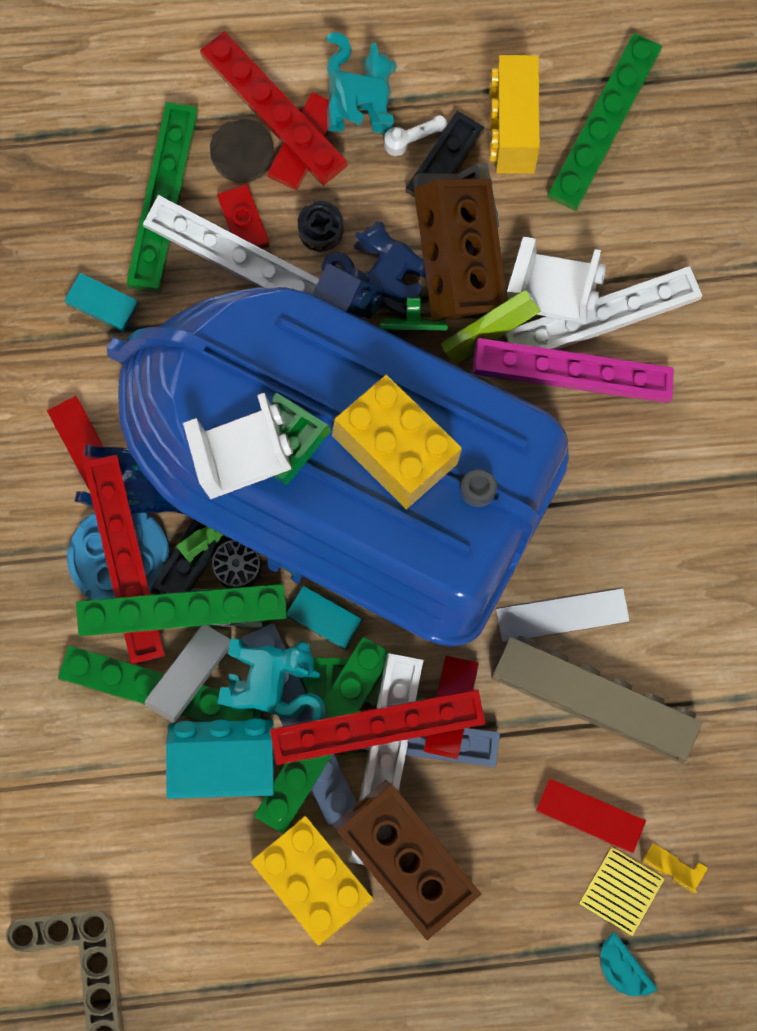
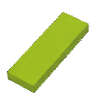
M523 290L444 340L441 345L445 353L458 364L475 353V345L478 338L497 340L540 313L541 309L533 297L526 290Z

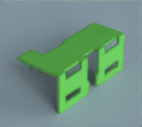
M205 526L203 529L194 532L176 547L190 563L196 555L203 550L206 551L208 544L212 541L218 542L221 540L223 534Z

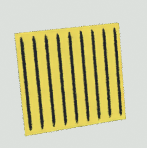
M611 847L579 904L633 936L665 878Z

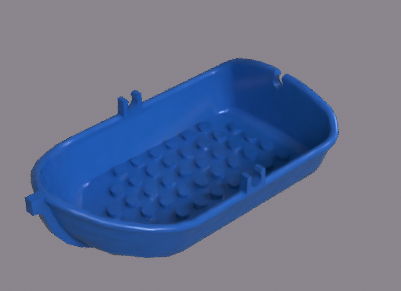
M259 287L226 293L197 303L174 315L159 327L138 329L126 341L113 337L107 346L108 357L123 364L119 374L118 405L120 426L128 449L141 472L166 501L186 516L267 557L270 570L276 572L280 567L292 574L291 580L297 584L300 583L304 576L409 632L439 645L450 647L464 645L472 642L482 633L567 470L569 459L567 434L558 420L547 411L311 293L287 287ZM385 375L394 381L462 448L458 464L407 510L332 436L334 419ZM276 392L328 424L331 432L287 486L274 477H269L213 499L209 498L199 484L183 423L197 418L205 431L262 411L257 395L265 393L270 404L273 405L272 399ZM475 469L488 471L493 475L497 483L494 499L483 507H473L467 504L460 494L463 477L469 471Z

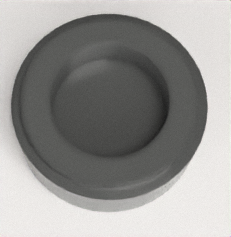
M482 469L469 471L463 477L460 486L462 499L473 507L488 505L494 499L497 491V483L493 475Z

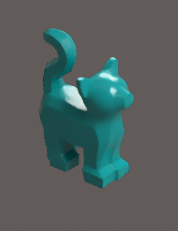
M331 32L327 34L326 41L339 46V51L328 59L327 65L330 76L329 104L327 108L328 131L343 132L345 130V122L342 119L346 118L349 122L355 123L356 126H361L364 116L358 110H367L373 133L385 134L387 130L392 128L394 123L393 115L387 113V104L391 94L389 77L396 71L397 63L389 59L385 53L378 52L377 44L372 43L370 53L361 60L365 75L341 71L340 65L349 59L352 52L350 41L341 33Z
M231 638L228 654L243 663L249 664L250 670L247 682H243L242 678L238 675L229 674L230 686L229 688L220 687L217 704L241 710L255 708L276 714L281 718H294L305 708L309 707L313 712V721L324 719V702L319 696L312 693L299 695L290 704L283 702L286 672L300 678L320 677V673L314 670V657L311 654L310 644L299 642L294 647L286 650L273 646L249 648L244 643V640Z

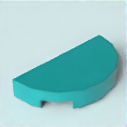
M613 931L604 941L600 952V968L607 983L617 992L628 996H646L658 990Z

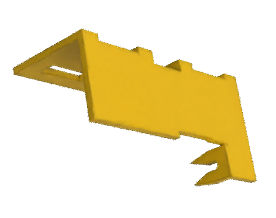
M652 843L642 860L644 864L649 865L660 874H668L673 877L672 881L679 884L692 894L697 893L696 888L708 869L701 862H698L693 870L655 843Z

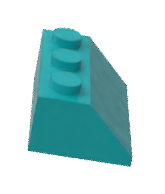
M254 718L248 721L215 720L213 722L180 721L178 723H169L166 741L167 799L273 796L275 756L270 729L274 728V721Z

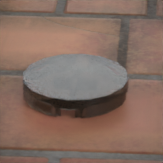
M247 118L222 124L213 134L210 143L211 161L216 171L225 179L237 183L252 182L262 177L270 169L275 157L274 143L269 131L259 122Z

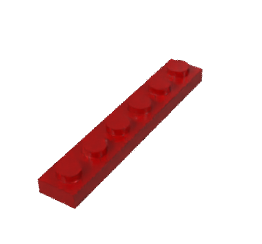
M225 31L200 50L203 59L322 186L348 167L347 160Z
M117 455L83 462L115 598L150 595ZM159 630L124 633L131 664L165 656Z
M479 689L272 728L270 729L276 765L485 725Z

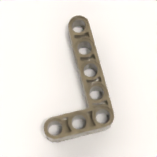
M88 910L19 919L9 925L6 931V940L8 945L15 951L35 952L79 946L86 1031H98L104 1025L111 1027L113 1031H124L113 920L108 914L98 910ZM98 916L104 922V930L99 936L93 937L88 933L87 925L93 917ZM63 921L68 925L69 933L63 941L58 942L52 935V929L57 922ZM27 925L32 929L33 939L28 945L22 946L17 940V933L20 928ZM99 952L103 953L108 960V965L102 973L94 972L90 965L92 957ZM99 989H105L111 995V1003L104 1010L97 1008L94 1003V995Z

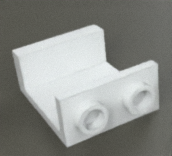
M523 237L507 290L508 300L526 290L541 309V312L537 315L587 323L589 311L595 312L599 297V292L595 291L597 283L603 284L606 272V264H601V250L595 249L591 263L537 254L536 239Z
M265 393L257 395L262 411L205 431L197 418L183 423L199 484L210 499L292 469L288 455L293 454V449L287 434H281L279 428L280 425L284 424L282 413L277 403L274 405L270 404Z

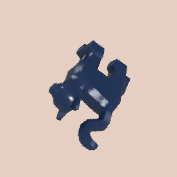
M377 221L371 227H366L362 233L357 232L355 234L359 241L355 242L354 248L366 253L379 255L377 262L367 273L371 276L369 282L385 289L382 294V304L389 311L407 319V297H418L422 287L416 283L409 286L404 284L402 280L406 273L426 279L424 259L418 257L407 244L392 239L386 231L385 224ZM339 252L329 254L321 264L322 271H324L327 263L334 266L339 265L342 269L351 272L353 267L355 268L354 262L346 254Z

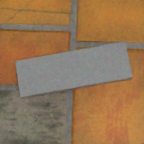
M207 625L201 626L146 698L145 706L175 723L228 652L231 639Z

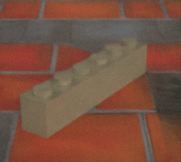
M518 636L517 639L509 638L492 680L683 764L687 761L703 723L695 719L696 713L677 706L675 710L663 705L664 699L655 694L645 692L643 696L631 690V684L621 679L613 678L612 681L600 677L601 672L592 666L581 664L578 667L567 662L569 658L558 651L550 650L549 653L539 650L536 648L537 643L523 636Z

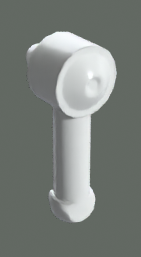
M441 115L435 116L433 120L406 131L399 127L390 128L385 133L384 149L392 156H400L405 153L409 143L433 133L444 131L448 125L447 119Z

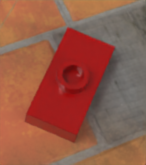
M246 184L217 194V200L230 233L261 249L269 247L270 243L248 185Z

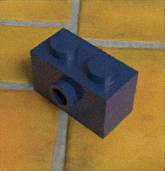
M327 263L313 295L346 312L371 319L372 315L376 314L382 305V294L385 289L369 282L371 276L354 267L349 272Z

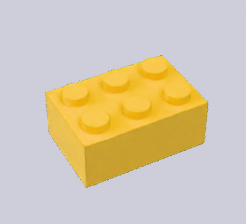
M499 55L498 67H492L489 87V101H491L489 127L490 132H492L490 162H496V174H535L540 149L539 55Z
M387 375L334 419L332 436L406 510L458 464L462 448Z
M306 816L251 861V864L319 947L374 901Z

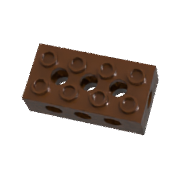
M443 179L415 188L414 194L432 321L481 318L508 301L491 179Z
M387 779L332 824L427 941L481 895L477 887ZM382 825H391L390 835L382 840L377 839V830ZM406 852H413L412 862L407 866H399L400 857ZM430 879H434L436 881L434 889L429 893H422L423 884Z

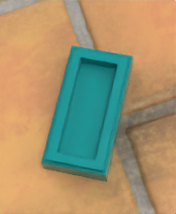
M79 273L64 300L66 305L122 332L126 330L139 306L137 300L82 273Z
M304 586L286 614L287 618L343 650L347 649L362 623L361 618Z

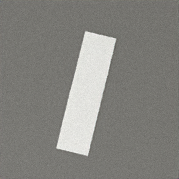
M623 588L496 609L502 642H507L510 637L515 639L518 636L531 638L630 621Z

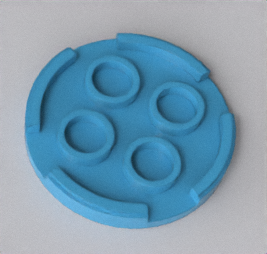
M130 508L150 595H153L155 592L152 591L151 586L170 558L169 544L160 525L152 517L139 510ZM94 512L79 524L80 526L71 539L67 550L68 569L76 586L89 599L115 598Z

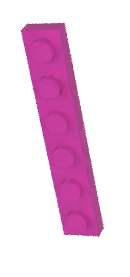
M478 338L475 345L473 374L663 403H669L673 397V367Z

